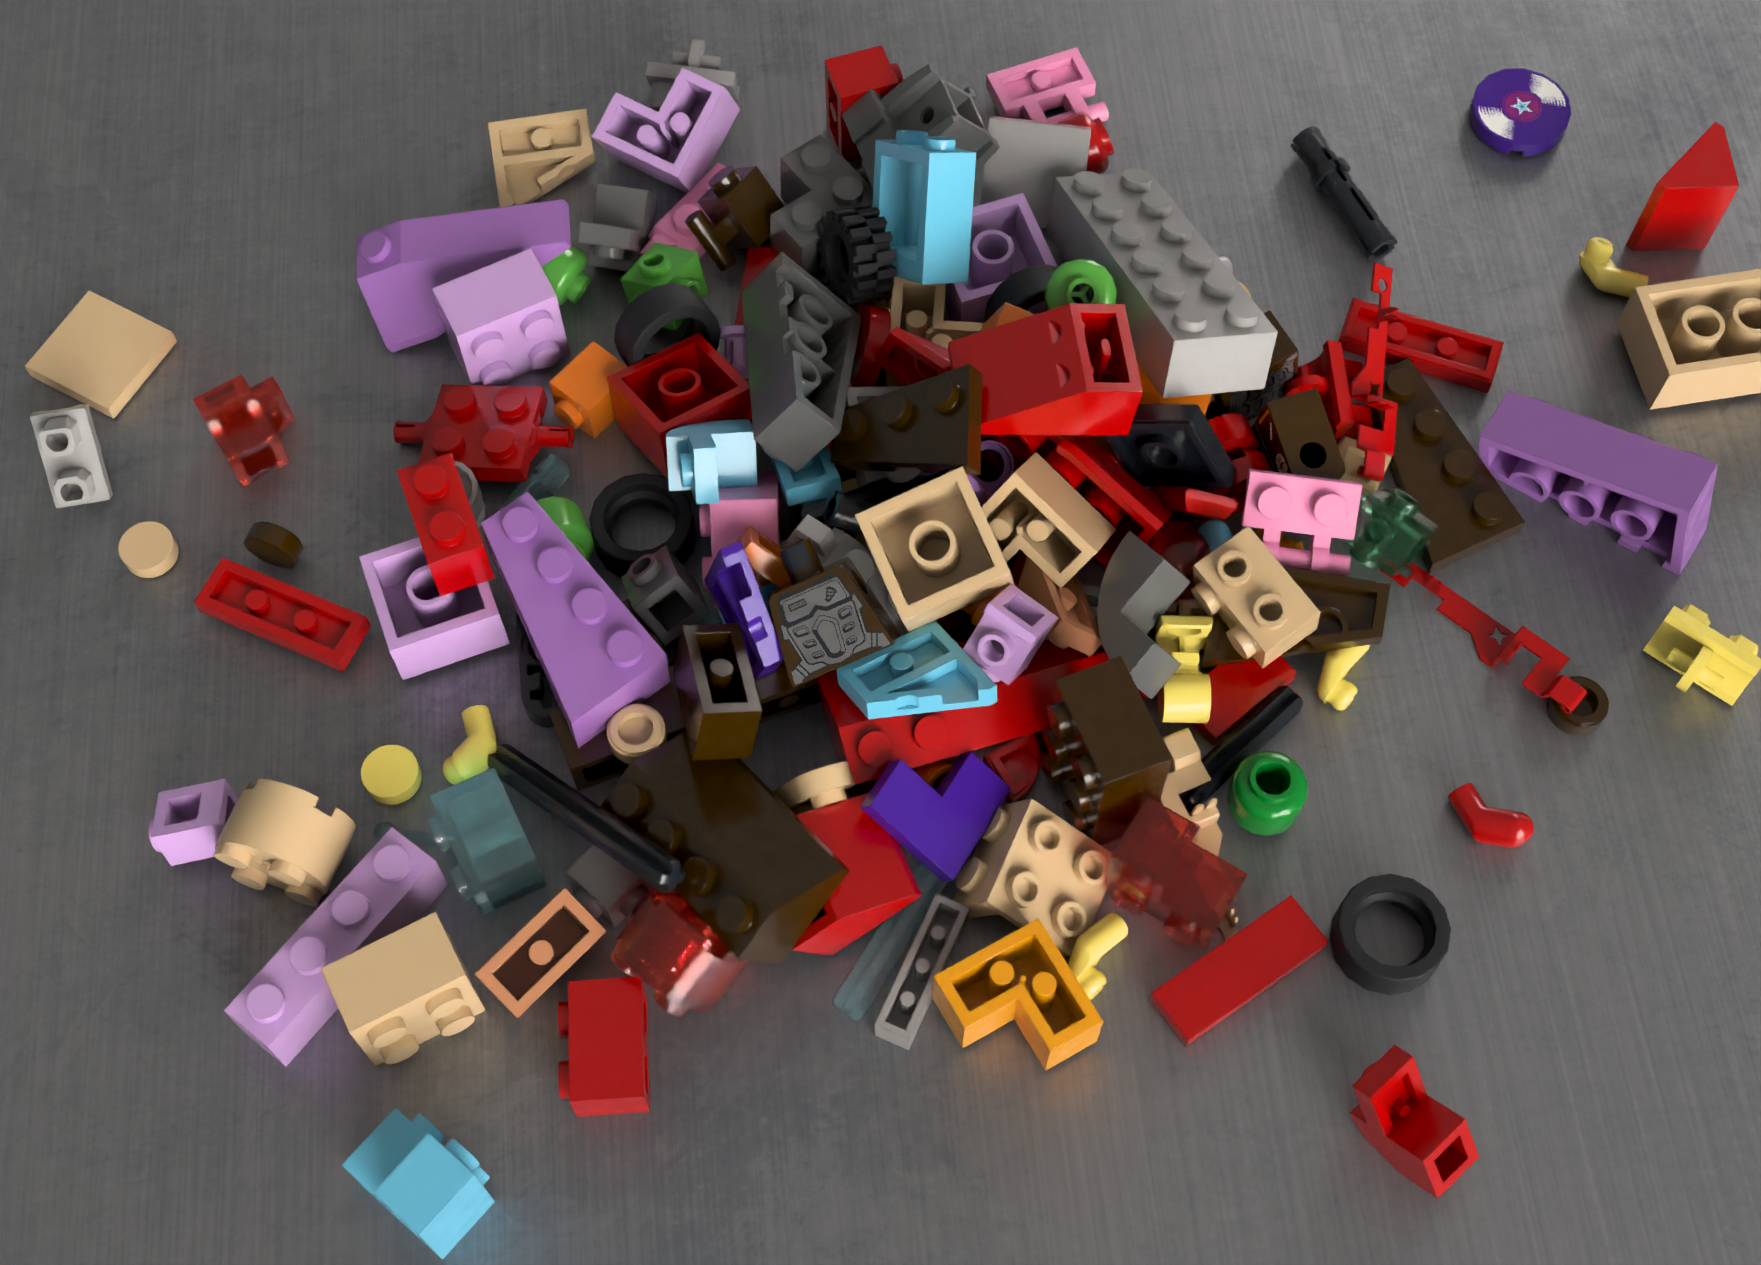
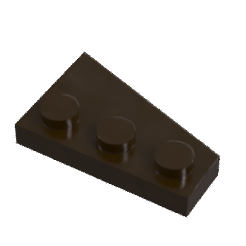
M967 364L845 408L841 431L831 440L830 461L843 470L895 472L898 467L918 468L923 473H940L941 469H958L963 466L966 474H981L982 373L972 365Z
M1283 566L1321 613L1317 629L1279 657L1380 644L1391 584ZM1217 612L1211 616L1213 617V625L1207 636L1202 668L1255 661L1253 656L1244 659L1236 651L1226 635L1230 628Z

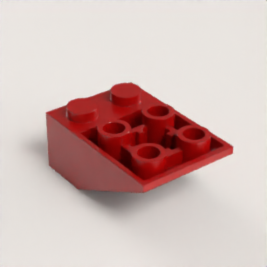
M1070 303L950 341L948 344L951 370L970 364L982 373L981 435H1128L1143 394V388L1125 304Z

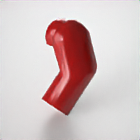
M1472 783L1458 787L1447 796L1472 838L1479 843L1514 848L1528 841L1533 835L1534 824L1527 814L1514 810L1487 807Z

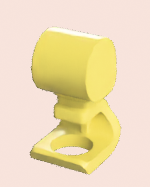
M1170 615L1160 616L1155 629V642L1182 664L1157 693L1158 712L1161 722L1205 724L1209 722L1211 712V681L1209 674H1203L1199 671V652L1203 648L1207 636L1212 629L1213 617Z

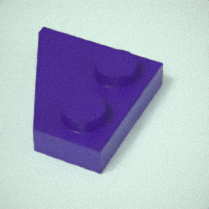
M741 541L719 550L704 581L726 624H740L752 674L756 681L775 672L784 659L774 621L770 619L747 554Z

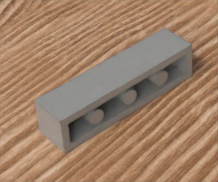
M937 893L935 894L876 1020L875 1036L907 1050L910 1049L932 1001L933 976L947 968L969 920L970 907Z

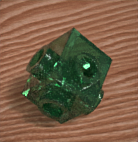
M1384 488L1370 493L1369 496L1365 493L1361 494L1354 540H1342L1351 546L1349 553L1358 562L1371 569L1379 567L1393 577L1410 567L1439 526L1418 512L1421 506L1409 494L1397 488H1393L1391 491Z

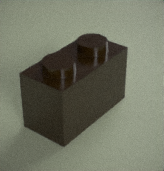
M740 624L682 625L673 668V677L692 760L750 758L762 709Z

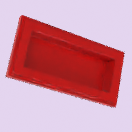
M1149 487V490L1154 492L1162 504L1171 512L1188 516L1225 520L1238 506L1235 499L1191 488Z

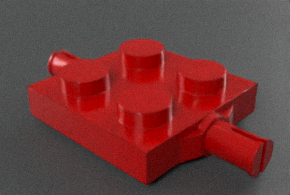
M442 384L434 411L426 422L396 421L393 435L396 443H423L418 463L452 453L454 461L461 462L471 469L477 481L526 482L531 461L542 447H573L574 428L572 425H543L542 420L548 402L543 387Z

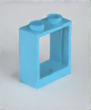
M898 130L896 131V140H876L872 208L876 207L880 210L879 217L884 216L888 223L885 231H891L893 241L889 244L891 250H896V259L892 260V265L897 268L896 276L922 285L968 283L976 152L955 148V138L928 137V132Z

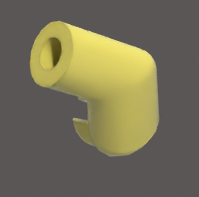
M1370 645L1329 650L1325 654L1316 690L1323 704L1329 702L1333 708L1339 711L1345 710L1351 704L1354 696L1357 694V687L1344 678L1349 669L1369 649Z
M486 705L471 706L461 714L467 738L453 751L452 756L444 760L442 765L444 777L455 786H462L466 782H474L480 778L489 768L488 756L496 753L498 748L490 710Z
M1108 913L1077 938L1068 962V966L1090 1000L1106 984V976L1097 970L1095 966L1106 952L1128 935V927L1125 921L1115 913Z

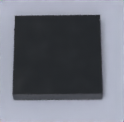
M1139 404L1128 435H1103L1125 471L1142 486L1228 488L1233 486L1237 475L1236 468L1198 404Z

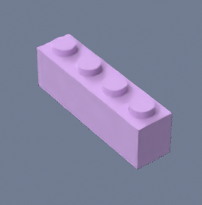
M391 827L226 1007L224 1012L245 1034L286 1067L338 1009L321 968L416 922L448 886L437 862Z

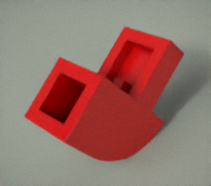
M1392 1046L1377 1062L1369 1065L1362 1073L1360 1079L1352 1085L1359 1104L1350 1114L1363 1136L1399 1173L1438 1199L1479 1158L1466 1119L1427 1095L1414 1057L1398 1046Z

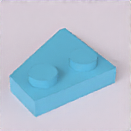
M936 621L897 638L891 646L836 669L838 685L868 719L989 706L997 702V685Z

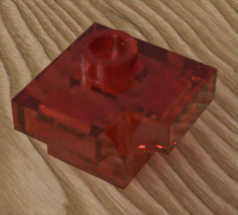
M241 374L193 399L212 438L242 487L290 463L280 439L285 427L294 421L295 418L281 388L273 376L250 388Z

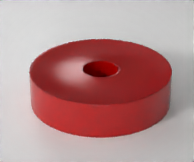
M867 304L860 313L862 320L850 378L852 387H874L882 369V366L875 359L891 328L890 311Z

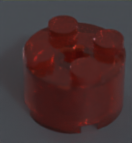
M656 888L651 890L616 939L617 946L610 954L611 960L620 970L630 976L640 977L656 991L654 993L655 1001L664 1010L678 1017H683L688 1009L697 1012L713 1011L750 962L749 960L738 959L676 890L671 893H662Z

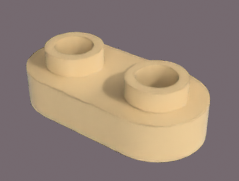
M844 761L801 774L772 792L797 815L847 800L845 790L854 786L855 783L848 762Z

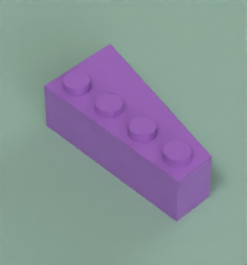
M528 491L481 523L489 553L513 606L520 617L536 657L539 659L578 749L604 731L612 715L629 704H641L671 682L666 653Z

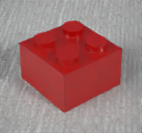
M699 333L606 377L618 426L667 479L666 434L670 430L709 421L749 419L752 424L749 382Z

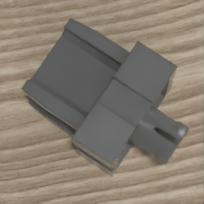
M930 64L908 76L886 96L870 89L842 113L852 141L856 144L863 160V166L856 171L871 185L872 189L874 183L876 140H896V131L898 130L928 132V137L955 138V148L976 152L975 172L1000 147L997 140L992 138L985 128L974 103V100L977 98L975 91L969 87L961 90L942 79L935 67Z

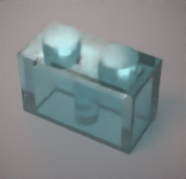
M495 767L429 796L438 816L427 821L441 852L452 848L459 865L449 869V872L463 902L474 897L482 915L547 886L538 861Z

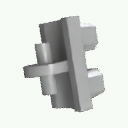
M693 39L689 53L673 51L672 64L647 61L645 76L651 87L652 109L657 112L660 110L682 67L725 87L734 101L739 103L741 88L736 84V73L721 70V56L706 55L704 40Z
M88 403L60 410L33 412L30 415V420L56 509L110 500L113 493Z

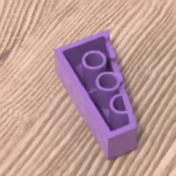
M1509 390L1479 435V457L1494 478L1539 502L1546 500L1548 496L1553 498L1569 514V518L1586 527L1590 521L1594 520L1621 535L1617 544L1636 554L1641 546L1666 559L1661 567L1677 576L1681 575L1707 529L1718 463L1704 459L1694 452L1678 450L1650 440L1642 434L1630 433L1598 422L1590 416L1578 415L1549 405L1539 398L1527 397Z

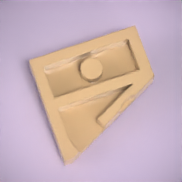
M587 109L488 122L500 207L530 204L595 163Z

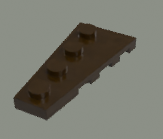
M1410 358L1384 368L1382 398L1398 404L1394 456L1391 458L1392 466L1390 471L1396 488L1401 487L1409 509L1407 518L1413 534H1418L1424 550L1422 559L1427 573L1430 574L1519 533L1525 521ZM1371 385V392L1369 394L1376 395L1378 385ZM1370 407L1374 428L1382 431L1383 410Z

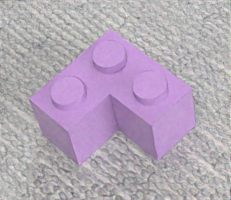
M682 67L658 112L615 92L592 137L610 157L688 193L706 175L740 108L725 87Z

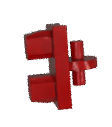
M1327 340L1322 345L1323 352L1319 357L1298 367L1297 378L1285 384L1283 394L1284 397L1317 387L1336 442L1342 436L1357 439L1358 424L1368 427L1373 425L1371 408L1363 404L1351 403L1350 397L1351 383L1363 368V362L1345 359L1341 342Z

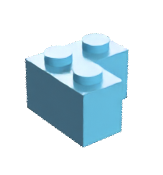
M395 1107L348 1157L342 1166L443 1260L495 1202L483 1186L490 1177L479 1167L480 1163L455 1139L451 1138L443 1146L441 1143L446 1137L423 1115L418 1113L410 1121Z

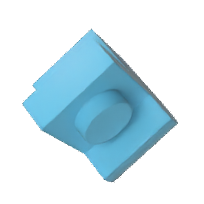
M749 419L709 421L685 425L672 429L666 434L669 491L691 490L696 504L719 503L718 488L758 486L756 441L753 437V426Z

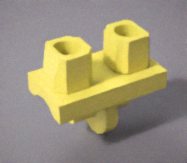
M1692 604L1686 605L1682 609L1674 605L1643 651L1682 675L1675 687L1683 692H1686L1694 682L1732 706L1761 669V658L1757 656L1758 645L1741 634L1737 636L1731 635L1727 638L1709 627L1711 622L1708 614Z

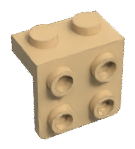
M1033 799L1000 805L982 834L972 858L965 863L957 876L956 886L958 889L953 901L970 907L969 918L999 914L1019 928L1039 918L1061 955L1070 957L1077 938L1092 926L1116 868V859L1110 851Z

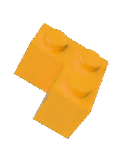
M1039 918L933 976L932 999L962 1048L1015 1020L1046 1071L1098 1040L1103 1020Z

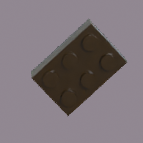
M1119 656L1055 680L1052 701L1050 705H1047L1048 725L1043 730L1045 743L1043 752L1039 753V760L1048 782L1051 785L1058 783L1066 799L1062 803L1066 822L1099 845L1107 844L1151 827L1164 789L1172 757L1122 657Z

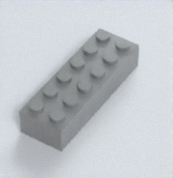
M1130 168L1122 173L1114 174L1082 171L1074 176L1055 177L1046 232L1067 262L1075 259L1093 260L1103 265L1112 275L1117 289L1116 304H1125L1136 360L1161 397L1172 398L1264 389L1278 331L1151 172ZM1089 288V289H1088V292H1089V294H1090L1091 297H1092V291H1091V289Z

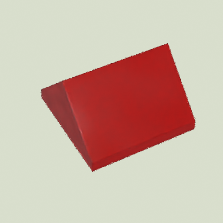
M1714 122L1656 183L1625 246L1633 251L1705 249L1739 188L1726 132L1722 125Z

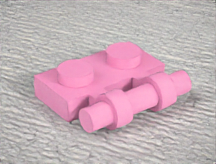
M1077 47L987 74L986 89L1001 117L1057 123L1072 115L1083 112L1088 114L1092 120L1098 117L1102 122L1109 119L1108 109L1103 101L1087 106L1084 100L1095 96L1096 82ZM1060 106H1064L1066 113L1046 118L1043 113Z
M1249 469L1241 525L1261 528V541L1282 566L1348 577L1351 556L1330 553L1331 537L1354 540L1363 485L1360 482ZM1281 531L1312 535L1310 550L1279 547Z

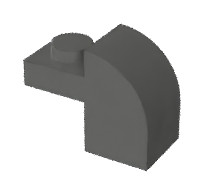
M597 184L593 223L580 221L578 236L579 243L590 245L587 265L623 271L630 270L640 259V251L649 242L648 234L654 228L657 193L643 189Z

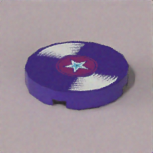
M1513 68L1489 74L1477 85L1470 105L1471 113L1469 117L1471 127L1479 138L1496 151L1509 154L1510 150L1524 151L1522 156H1535L1551 150L1563 138L1570 120L1571 108L1568 96L1558 83L1542 73L1525 68Z

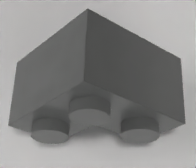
M821 134L780 158V197L787 205L770 215L771 248H774L778 254L781 252L786 254L815 278L825 272L824 269L820 270L818 261L822 260V254L817 252V243L821 242L817 231L818 227L822 226L820 221L822 216L831 210L872 205L873 189L871 185Z

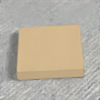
M89 290L24 367L31 377L84 404L88 403L90 407L114 419L177 343V340L172 331Z

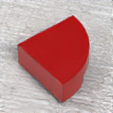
M1035 733L1015 738L983 755V763L1011 788L1005 798L1008 804L1023 801L1030 794L1037 781L1040 767V747Z

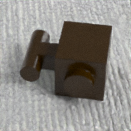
M728 166L720 170L709 180L708 185L711 188L697 201L712 222L710 223L702 210L693 212L685 220L686 225L720 271L729 269L737 261V258L726 244L728 243L731 249L759 247L771 235L770 215L784 207V204L757 166L743 168Z

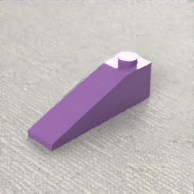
M564 199L400 220L356 236V280L386 348L393 353L437 338L446 332L432 288L530 248L541 267L571 248L569 205Z

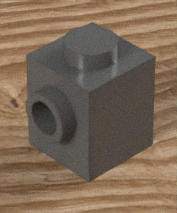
M666 545L653 554H646L638 558L630 566L628 572L621 577L632 609L664 645H667L681 634L682 625H694L710 613L698 583Z
M592 845L566 871L573 890L571 895L595 919L601 916L614 929L625 918L631 920L637 917L647 907L653 896L651 891L654 887L595 845Z

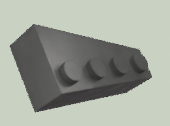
M781 252L742 291L753 437L767 455L775 460L784 462L795 472H798L841 431L862 316L786 254Z

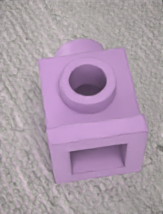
M1010 584L988 603L983 611L985 612L963 648L968 656L973 659L993 682L1002 680L1007 685L1027 668L1059 618L1013 584Z
M226 779L158 793L155 816L149 821L148 833L155 851L161 852L171 866L214 857L215 844L238 799Z

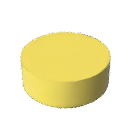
M385 745L375 749L366 757L361 768V779L367 792L375 801L385 805H396L409 800L415 795L421 785L422 771L416 757L410 750L400 745Z

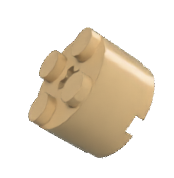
M257 779L255 786L250 781H247L215 844L213 855L221 862L235 867L231 877L237 882L257 890H264L266 884L269 883L285 889L284 894L292 900L315 907L318 905L321 897L328 892L356 831V825L346 813L335 807L331 817L315 807L319 797L307 791L269 779Z

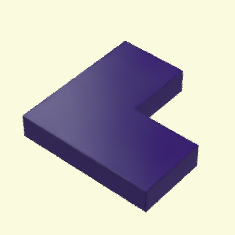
M972 751L959 755L937 791L900 759L890 761L860 808L942 882L953 881L1011 788Z

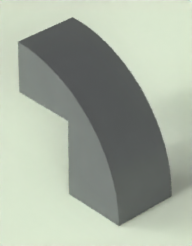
M1129 531L1112 555L1103 576L1098 596L1097 623L1100 639L1109 660L1121 656L1136 687L1150 699H1153L1182 664L1151 639L1147 633L1190 584V581L1162 556Z

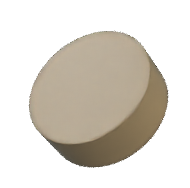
M145 521L130 527L123 534L118 545V552L125 566L132 574L142 578H153L166 573L173 567L178 558L179 548L172 533L165 525L154 521Z
M639 703L626 705L612 715L607 725V738L613 754L619 760L628 764L667 742L664 720L660 713L649 705Z

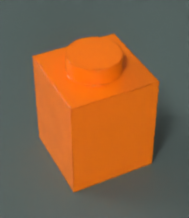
M592 341L549 382L555 403L553 410L556 416L566 426L572 425L574 430L579 427L595 439L616 419L606 377L628 366Z

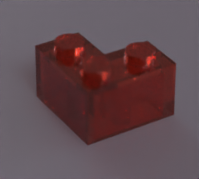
M1147 796L1111 855L1106 880L1107 890L1112 892L1111 899L1126 911L1135 915H1141L1144 911L1164 923L1162 926L1163 930L1177 941L1189 946H1193L1196 941L1208 948L1229 909H1231L1240 894L1248 874L1196 844L1201 826Z

